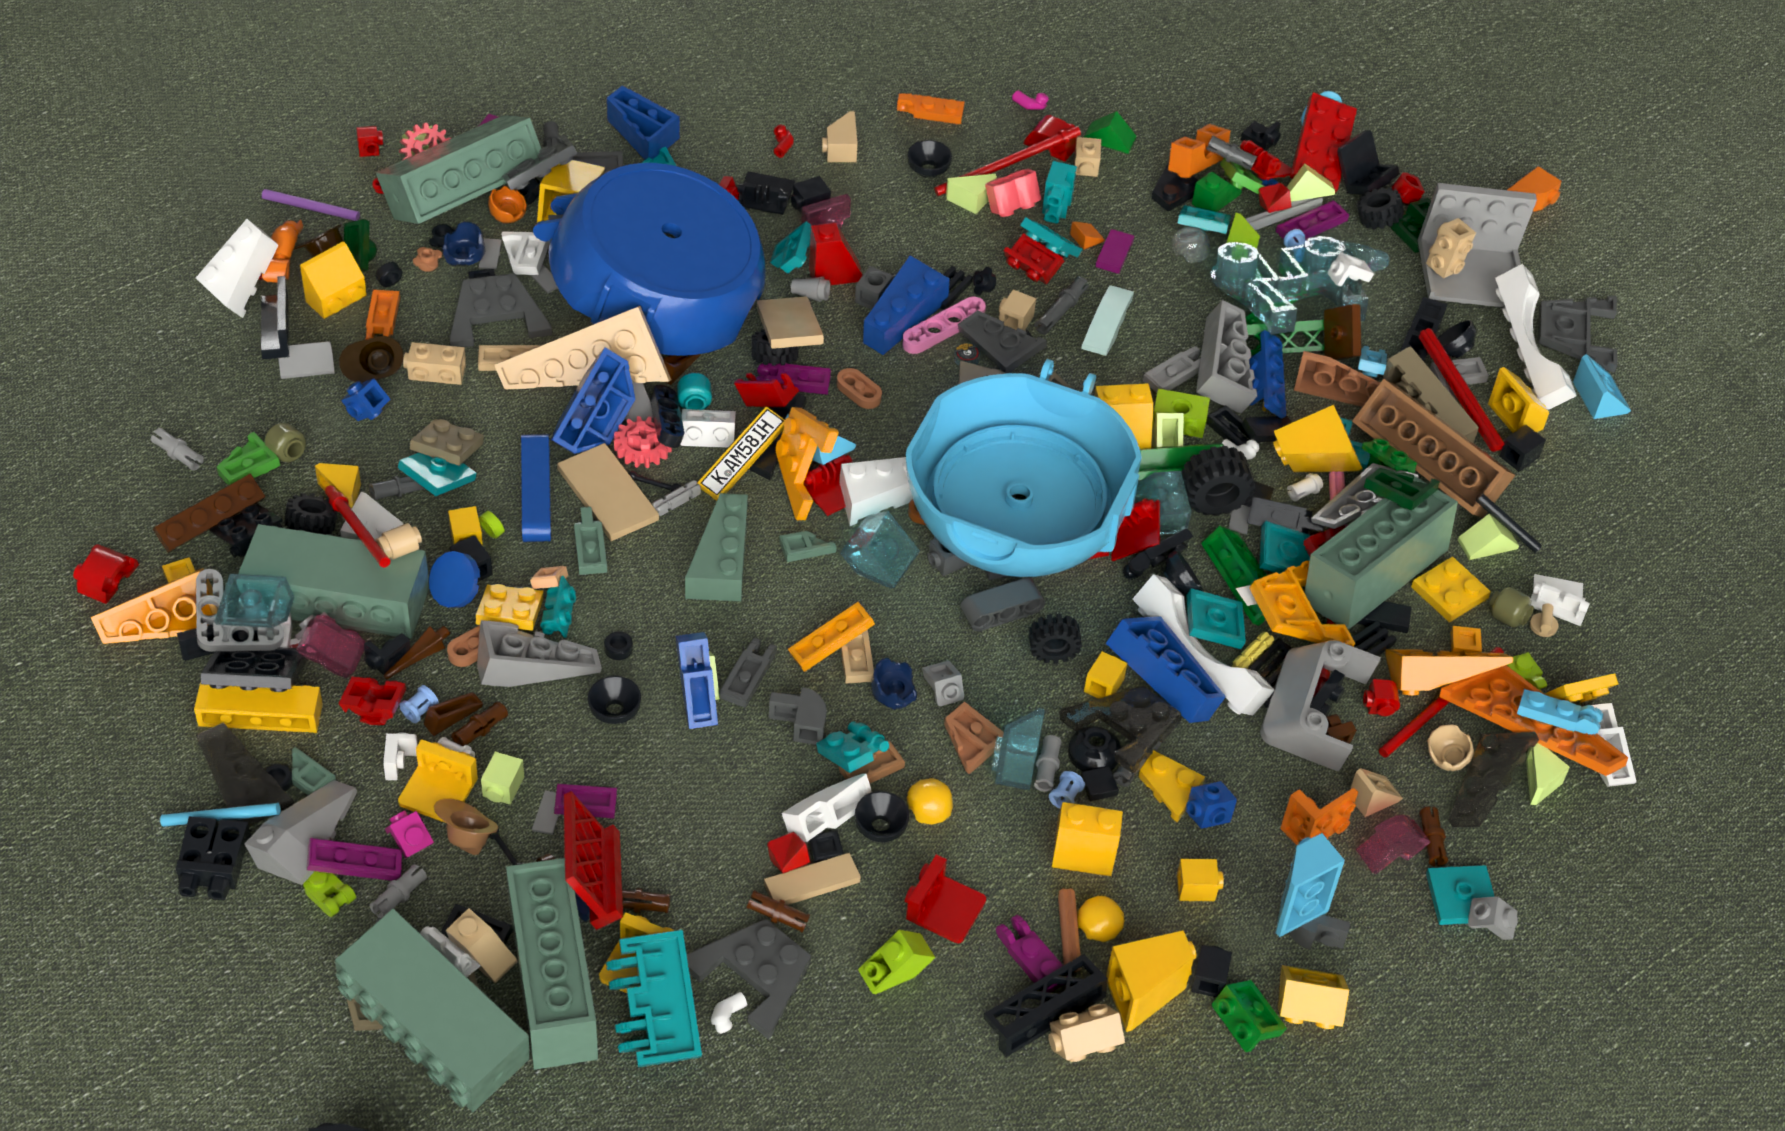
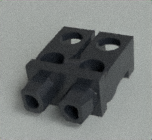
M189 816L179 860L176 865L179 878L178 889L181 896L194 897L197 895L199 886L208 887V897L213 900L224 901L230 889L236 890L237 878L239 877L242 860L246 851L245 843L251 837L248 822L220 819L218 826L217 819ZM204 826L208 828L209 831L198 830L197 827ZM234 829L237 830L239 834L228 833L227 830Z

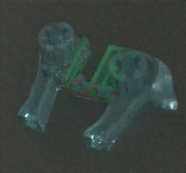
M1316 236L1307 239L1304 245L1281 248L1278 270L1283 277H1278L1253 246L1241 242H1229L1218 248L1217 262L1211 269L1210 277L1215 286L1246 306L1256 317L1261 319L1267 326L1270 335L1295 331L1297 308L1289 301L1319 294L1331 299L1337 307L1360 304L1361 321H1365L1368 297L1362 289L1361 279L1355 281L1347 277L1343 285L1338 286L1328 275V271L1340 252L1365 261L1372 272L1388 267L1390 257L1386 252L1363 244L1339 241L1327 236Z

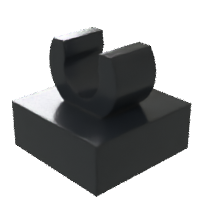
M536 177L529 180V184L526 187L517 190L524 196L528 204H532L537 197L539 198L541 182Z

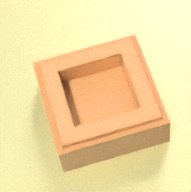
M566 566L540 568L530 580L532 589L558 587L561 576H564L565 579L568 576Z

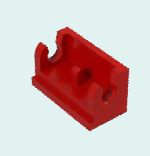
M746 373V378L749 381L737 379L734 383L746 407H785L799 392L798 387L794 386L790 376L786 373L780 374L784 384H780L777 379L757 381L756 377L751 373Z

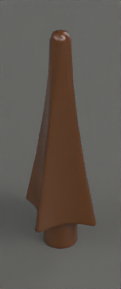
M429 626L406 654L384 674V678L389 679L412 664L445 649L442 641L450 635L449 630L442 626L437 631H434Z

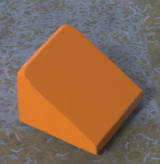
M1072 222L1070 235L1083 250L1104 242L1105 239L1092 224Z

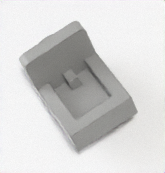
M1498 896L1474 898L1471 902L1468 926L1472 929L1487 928L1502 940L1513 939L1518 922V911Z

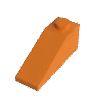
M1538 166L1507 190L1535 193L1537 201L1533 209L1534 212L1542 210L1547 205L1554 204L1560 196L1559 188L1562 181Z

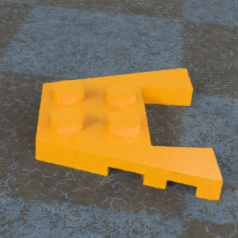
M792 407L788 418L784 422L782 436L776 444V455L796 520L806 521L813 499L803 484L817 446L821 452L831 453L839 432L835 428H829L827 423L816 420V416L803 408Z
M1304 561L1298 567H1288L1285 572L1280 574L1275 572L1257 579L1249 587L1273 632L1315 643L1336 640L1353 647L1356 644L1345 624L1323 625L1318 619L1302 587H1306L1310 561Z

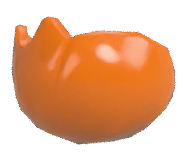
M507 186L499 190L493 189L488 201L490 214L501 223H513L524 217L527 209L524 196L517 190H511Z

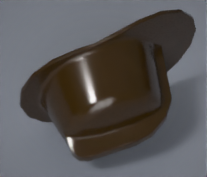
M342 224L331 228L320 236L296 245L294 250L304 247L315 257L344 242L339 231Z
M378 336L348 345L342 351L339 358L340 369L345 377L354 382L360 381L363 383L373 378L375 380L383 379L395 374L400 369L404 359L403 350L395 339L387 336Z

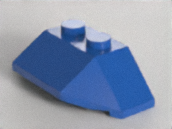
M606 347L603 348L585 373L559 418L551 439L553 442L573 454L590 450L604 443L607 446L610 445L614 438V433L618 431L619 425L622 424L635 401L627 360Z

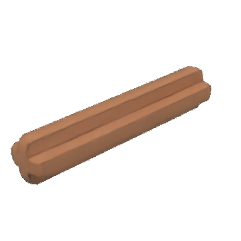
M1071 888L1059 890L1058 895L1064 965L1081 956L1075 891Z

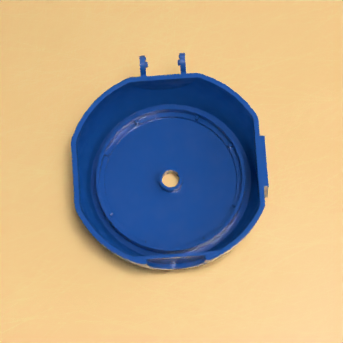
M636 163L618 167L594 179L576 194L555 197L551 202V209L557 215L563 214L562 218L540 221L533 228V233L537 239L544 242L551 240L549 245L551 273L561 294L574 310L590 317V322L596 324L641 306L659 352L664 355H698L721 349L733 343L755 300L761 298L765 287L764 251L759 233L748 212L726 189L707 177L685 168L661 163ZM664 233H669L675 238L667 237Z

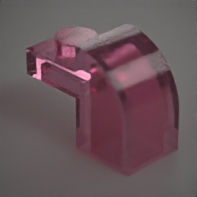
M1397 815L1377 825L1374 828L1376 833L1355 850L1371 872L1378 874L1399 856L1408 861L1427 846L1430 840L1414 819L1407 815Z

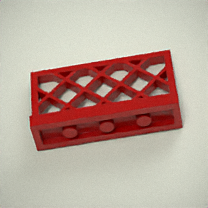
M570 791L564 794L565 881L589 906L590 923L597 930L623 918L620 831L614 824L604 829L576 795Z

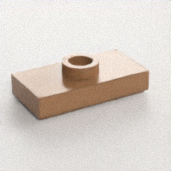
M888 741L889 749L886 752L879 750L873 753L874 761L851 773L840 766L839 771L845 779L862 773L867 774L870 784L905 768V761L893 744Z

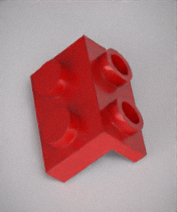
M1025 233L1021 235L1011 249L1005 247L1003 250L1007 258L1006 263L1015 270L1019 268L1024 270L1034 282L1040 280L1046 285L1065 262L1062 256L1046 248Z

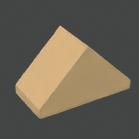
M1362 768L1356 771L1350 790L1355 788L1358 791L1355 804L1364 817L1396 804L1403 799L1386 776Z

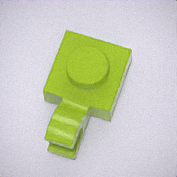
M1529 652L1514 656L1513 663L1507 665L1541 692H1543L1542 688L1547 687V683L1542 677V670Z

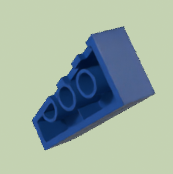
M1161 616L1122 619L1106 642L1121 659L1128 663L1140 677L1189 723L1209 721L1226 697Z

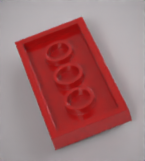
M1314 92L1311 94L1290 178L1293 179L1302 166L1306 164L1333 184L1335 193L1337 192L1342 175L1337 151L1339 147L1350 140L1357 108Z

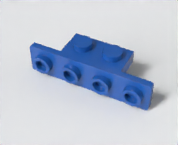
M1264 330L1260 333L1261 351L1249 359L1250 369L1254 371L1255 377L1252 385L1257 390V398L1250 405L1252 406L1264 398V407L1282 419L1286 416L1283 344L1277 336Z

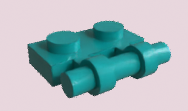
M854 721L848 725L850 733L845 734L842 731L833 732L827 735L825 739L816 743L819 754L849 773L874 761L873 753L879 750L886 752L889 749V742L885 740L882 734L876 731L871 732L870 727L864 723Z

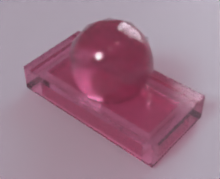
M844 194L802 207V224L805 221L812 226L837 223L838 227L841 228L844 219L850 217L851 198L848 194Z

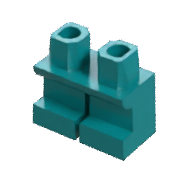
M1053 161L1045 185L1042 214H1045V221L1057 224L1060 218L1066 219L1067 207L1071 205L1073 200L1077 166Z

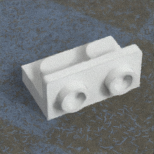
M682 409L681 417L685 432L681 442L682 446L728 448L734 442L736 411Z

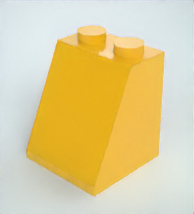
M572 160L567 164H558L551 168V172L545 175L540 183L537 223L548 220V215H557L551 209V202L555 197L578 193L591 181L603 175L605 167Z
M1149 383L1096 386L1094 396L1105 401L1124 419L1132 430L1139 449L1151 448L1153 400Z
M1334 405L1274 431L1277 440L1273 444L1278 456L1281 458L1284 466L1290 465L1293 472H1345L1362 470L1359 459Z
M1062 802L1058 815L1052 867L1112 876L1120 839L1123 811Z
M1184 930L1113 946L1106 974L1107 985L1126 1032L1135 1029L1186 989L1188 978L1192 974V963L1196 959L1194 944L1187 940Z

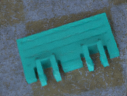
M683 930L620 939L621 955L635 953L636 956L608 961L606 963L607 970L618 971L637 967L638 976L614 979L609 982L610 990L627 988L630 1018L645 1015V1019L616 1024V1032L625 1034L646 1030L647 1039L623 1042L618 1045L619 1052L638 1051L636 1052L638 1067L701 1058L702 1051Z

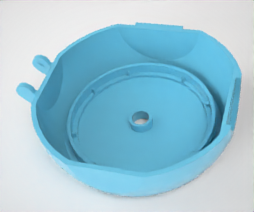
M1046 359L1040 378L1023 373L989 375L963 382L940 394L935 399L906 449V470L909 488L917 510L928 529L944 547L963 561L982 570L1015 577H1037L1059 573L1083 563L1097 552L1113 551L1118 529L1124 517L1130 516L1133 510L1139 480L1138 471L1142 457L1137 440L1124 419L1105 401L1091 395L1096 381L1095 374L1089 373L1087 379L1083 382V391L1080 392L1050 382L1049 378L1054 370V361ZM1021 494L1026 496L1027 498L1024 500H1017L1013 498L1012 495Z

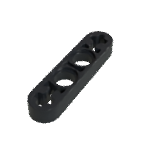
M656 385L650 397L657 439L667 447L678 448L681 445L685 432L677 393L668 386Z

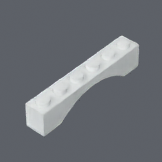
M1521 264L1496 277L1498 288L1495 290L1501 302L1505 304V308L1502 310L1506 319L1512 324L1510 333L1519 344L1517 353L1522 362L1526 364L1527 368L1524 369V373L1529 382L1534 386V389L1531 391L1548 410L1576 397L1570 376L1559 364L1549 361L1542 356L1535 343L1533 316L1540 294L1533 275Z
M1153 574L1134 596L1133 600L1139 606L1137 610L1142 616H1161L1224 693L1229 700L1227 705L1235 713L1253 716L1272 695L1274 689L1257 671L1230 667L1218 661L1203 648L1196 637L1189 636L1184 596L1167 578Z

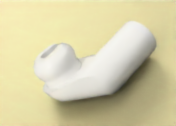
M1228 439L1222 442L1228 448L1234 447L1238 451H1242L1247 460L1253 459L1260 449L1259 444L1254 440H1248L1246 444L1239 446Z
M742 992L717 1003L711 1023L715 1025L718 1033L730 1030L732 1028V1022L729 1019L731 1014L747 1006V1001Z

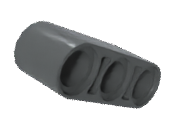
M1023 578L972 594L961 602L960 609L974 631H983L1033 615L1044 607L1045 600L1031 578Z

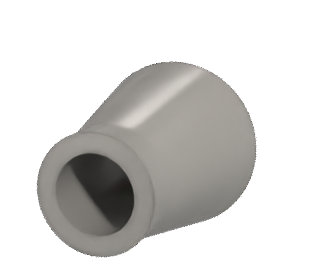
M824 277L793 279L791 293L803 297L807 296L809 299L817 302L828 300L830 281L825 280Z

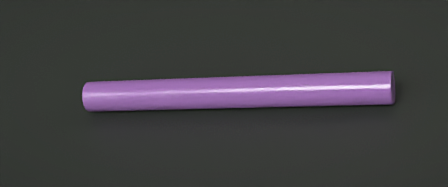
M264 189L262 192V199L353 221L360 218L359 211Z

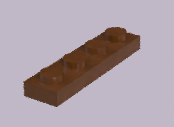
M249 474L155 526L153 531L166 551L170 553L214 528L221 520L232 518L241 513L245 507L255 505L264 500L265 495L253 476Z

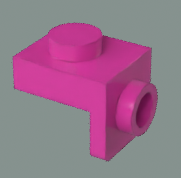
M405 810L389 819L391 825L385 828L387 834H392L405 859L434 843L417 811L408 815Z

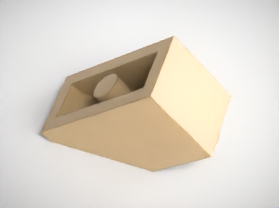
M855 111L848 112L827 127V136L822 138V152L827 153V162H856L857 132Z
M469 908L446 929L449 940L480 965L478 969L495 984L518 962L493 929Z

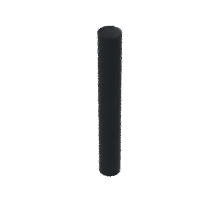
M1481 492L1475 498V501L1530 550L1534 553L1540 550L1542 545L1485 494Z

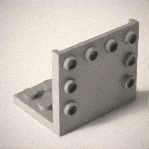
M1437 183L1418 237L1428 298L1436 301L1505 307L1504 302H1501L1495 289L1498 288L1495 278L1521 265L1518 248L1536 204V194ZM1459 218L1476 232L1472 242L1473 247L1467 253L1464 268L1458 274L1442 278L1426 264L1430 255L1429 250L1435 243L1438 228L1445 222Z

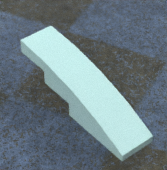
M1111 285L1108 287L1090 324L1081 349L1105 356L1108 354L1125 319L1127 308L1132 302L1133 291Z

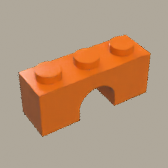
M1209 124L1197 130L1196 140L1184 136L1172 142L1168 170L1177 173L1179 177L1189 178L1217 164V162L1223 160V157L1206 150L1213 135L1229 143L1231 130Z

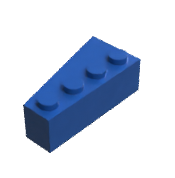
M909 256L865 318L863 343L882 355L888 352L903 339V334L906 330L925 321L940 308L941 303L949 296V278L914 257Z

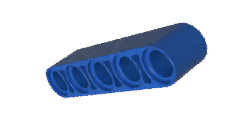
M549 434L521 435L523 542L551 541Z

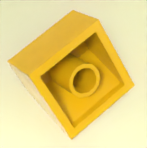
M341 242L300 264L305 301L323 319L367 296L364 275L345 242Z
M1505 367L1499 369L1488 405L1512 433L1524 425L1529 426L1535 432L1543 430L1549 415L1546 406L1540 402L1531 389L1517 375Z
M1282 965L1278 1002L1280 1016L1285 1017V1021L1294 1024H1302L1303 1020L1316 1022V1026L1324 1029H1334V1026L1343 1027L1349 988L1344 976Z

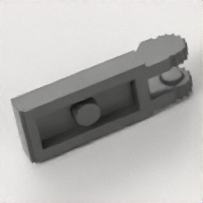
M754 637L748 648L742 652L721 688L720 699L746 708L776 655L777 645L769 644L763 656L757 655L761 647V640Z

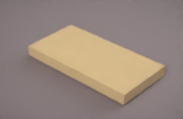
M807 296L757 300V311L771 348L824 344L822 330Z
M605 443L557 463L558 471L585 507H592L594 520L602 522L603 532L610 541L659 521V513Z

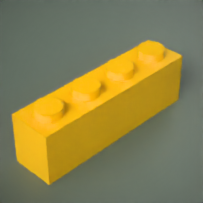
M200 682L194 711L198 726L317 733L323 704L320 687H312L310 685H293L287 691L274 692L270 688L259 687L255 690H242L240 686L215 689L211 688L210 685H202Z

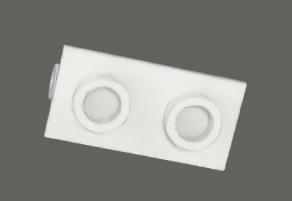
M1545 582L1543 584H1536L1531 596V605L1535 609L1542 611L1543 604H1552L1554 607L1553 616L1581 626L1590 604L1585 601L1586 598H1580L1570 593H1566L1563 596L1560 594V589L1549 586Z
M426 926L422 929L420 934L466 977L480 967L475 960L435 927L430 928Z

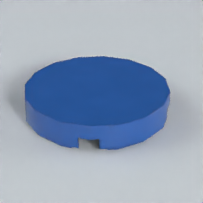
M457 551L446 552L437 558L431 567L429 589L433 598L440 605L448 608H460L473 600L479 589L477 582L478 578H480V570L476 561L470 555Z

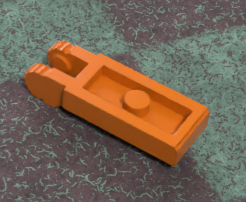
M373 290L366 323V339L374 338L375 334H383V336L387 337L393 335L400 302V291Z

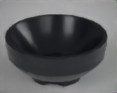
M922 140L914 143L909 148L907 159L911 169L920 176L936 177L949 169L952 153L941 142ZM932 165L935 169H926L922 166Z
M1471 320L1462 321L1442 333L1438 340L1449 356L1461 357L1473 348L1476 327Z
M1177 549L1168 554L1166 569L1164 570L1166 578L1183 594L1187 595L1191 588L1203 591L1198 578L1182 554Z
M622 676L602 678L595 682L588 692V706L595 718L605 723L619 724L632 719L640 709V689L632 680ZM612 704H619L623 707V710L618 714L609 713L606 709Z
M1090 726L1078 730L1072 736L1068 746V755L1072 764L1082 772L1107 766L1112 771L1120 761L1121 745L1118 738L1109 730ZM1098 736L1104 740L1105 744L1098 747L1093 746L1089 743L1088 739Z
M887 791L869 793L860 799L855 808L856 827L864 837L872 841H893L899 838L907 828L909 823L908 807L899 796ZM882 819L889 824V828L884 831H878L872 826V823L875 820Z

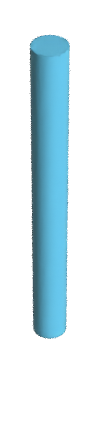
M279 803L163 814L160 817V823L163 827L185 825L188 822L189 816L217 819V821H220V819L234 820L280 815L281 808Z

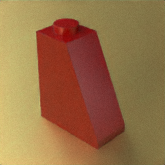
M837 223L811 226L809 272L811 278L824 277L825 280H829L830 286L855 283L863 276L859 261Z

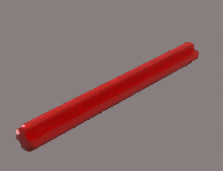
M1432 329L1422 330L1419 335L1420 341L1466 413L1479 427L1478 432L1492 452L1500 451L1504 441Z

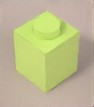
M495 752L481 778L483 797L493 802H503L511 805L524 779L523 760Z

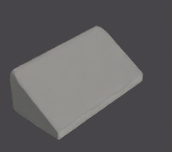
M330 341L289 345L290 357L278 358L281 379L335 373Z

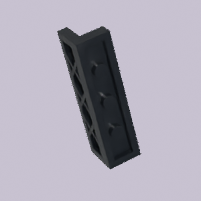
M277 276V295L261 296L262 359L290 357L289 299L285 276Z
M1082 954L985 1012L984 1020L999 1035V1050L1005 1057H1008L1051 1031L1050 1022L1059 1020L1061 1015L1066 1013L1079 1014L1104 999L1107 991V977L1085 954ZM1082 966L1090 973V976L1085 979L1072 978V972ZM1052 984L1066 985V990L1060 994L1047 993V987ZM1027 999L1041 1000L1040 1006L1035 1009L1021 1008L1022 1002ZM1002 1014L1016 1015L1015 1021L1005 1027L996 1018Z

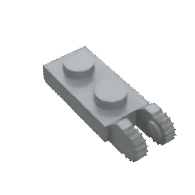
M1194 346L1185 352L1181 351L1146 372L1143 382L1149 383V387L1156 393L1158 389L1172 390L1199 373L1201 358L1195 362L1194 360L1200 355L1201 350Z

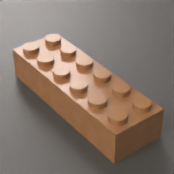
M1382 380L1352 421L1374 439H1384L1395 449L1405 452L1407 457L1417 462L1415 470L1429 481L1431 479L1440 481L1439 489L1478 517L1484 518L1487 511L1475 501V498L1482 492L1495 503L1515 477L1514 473L1388 380Z

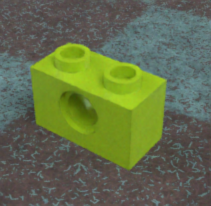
M1158 389L1153 412L1152 429L1156 413H1184L1183 435L1203 438L1210 398Z

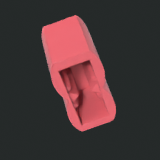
M1020 170L985 184L991 212L1000 215V217L1013 215L1014 210L1020 207L1021 209L1032 208L1036 202L1041 200L1037 175L1034 170Z

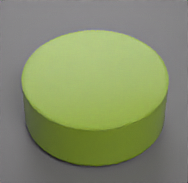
M486 511L479 516L481 527L491 538L497 539L505 532L502 523L492 512Z

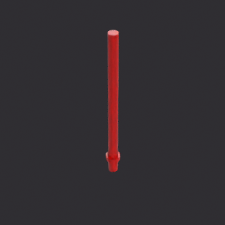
M1078 126L1067 131L1063 129L1058 132V135L960 177L992 174L1059 144H1068L1069 140L1080 136L1081 131ZM947 182L934 187L937 196L946 193Z
M1495 647L1489 653L1504 652L1500 647ZM1441 697L1434 700L1379 749L1380 755L1384 758L1391 755L1450 702Z

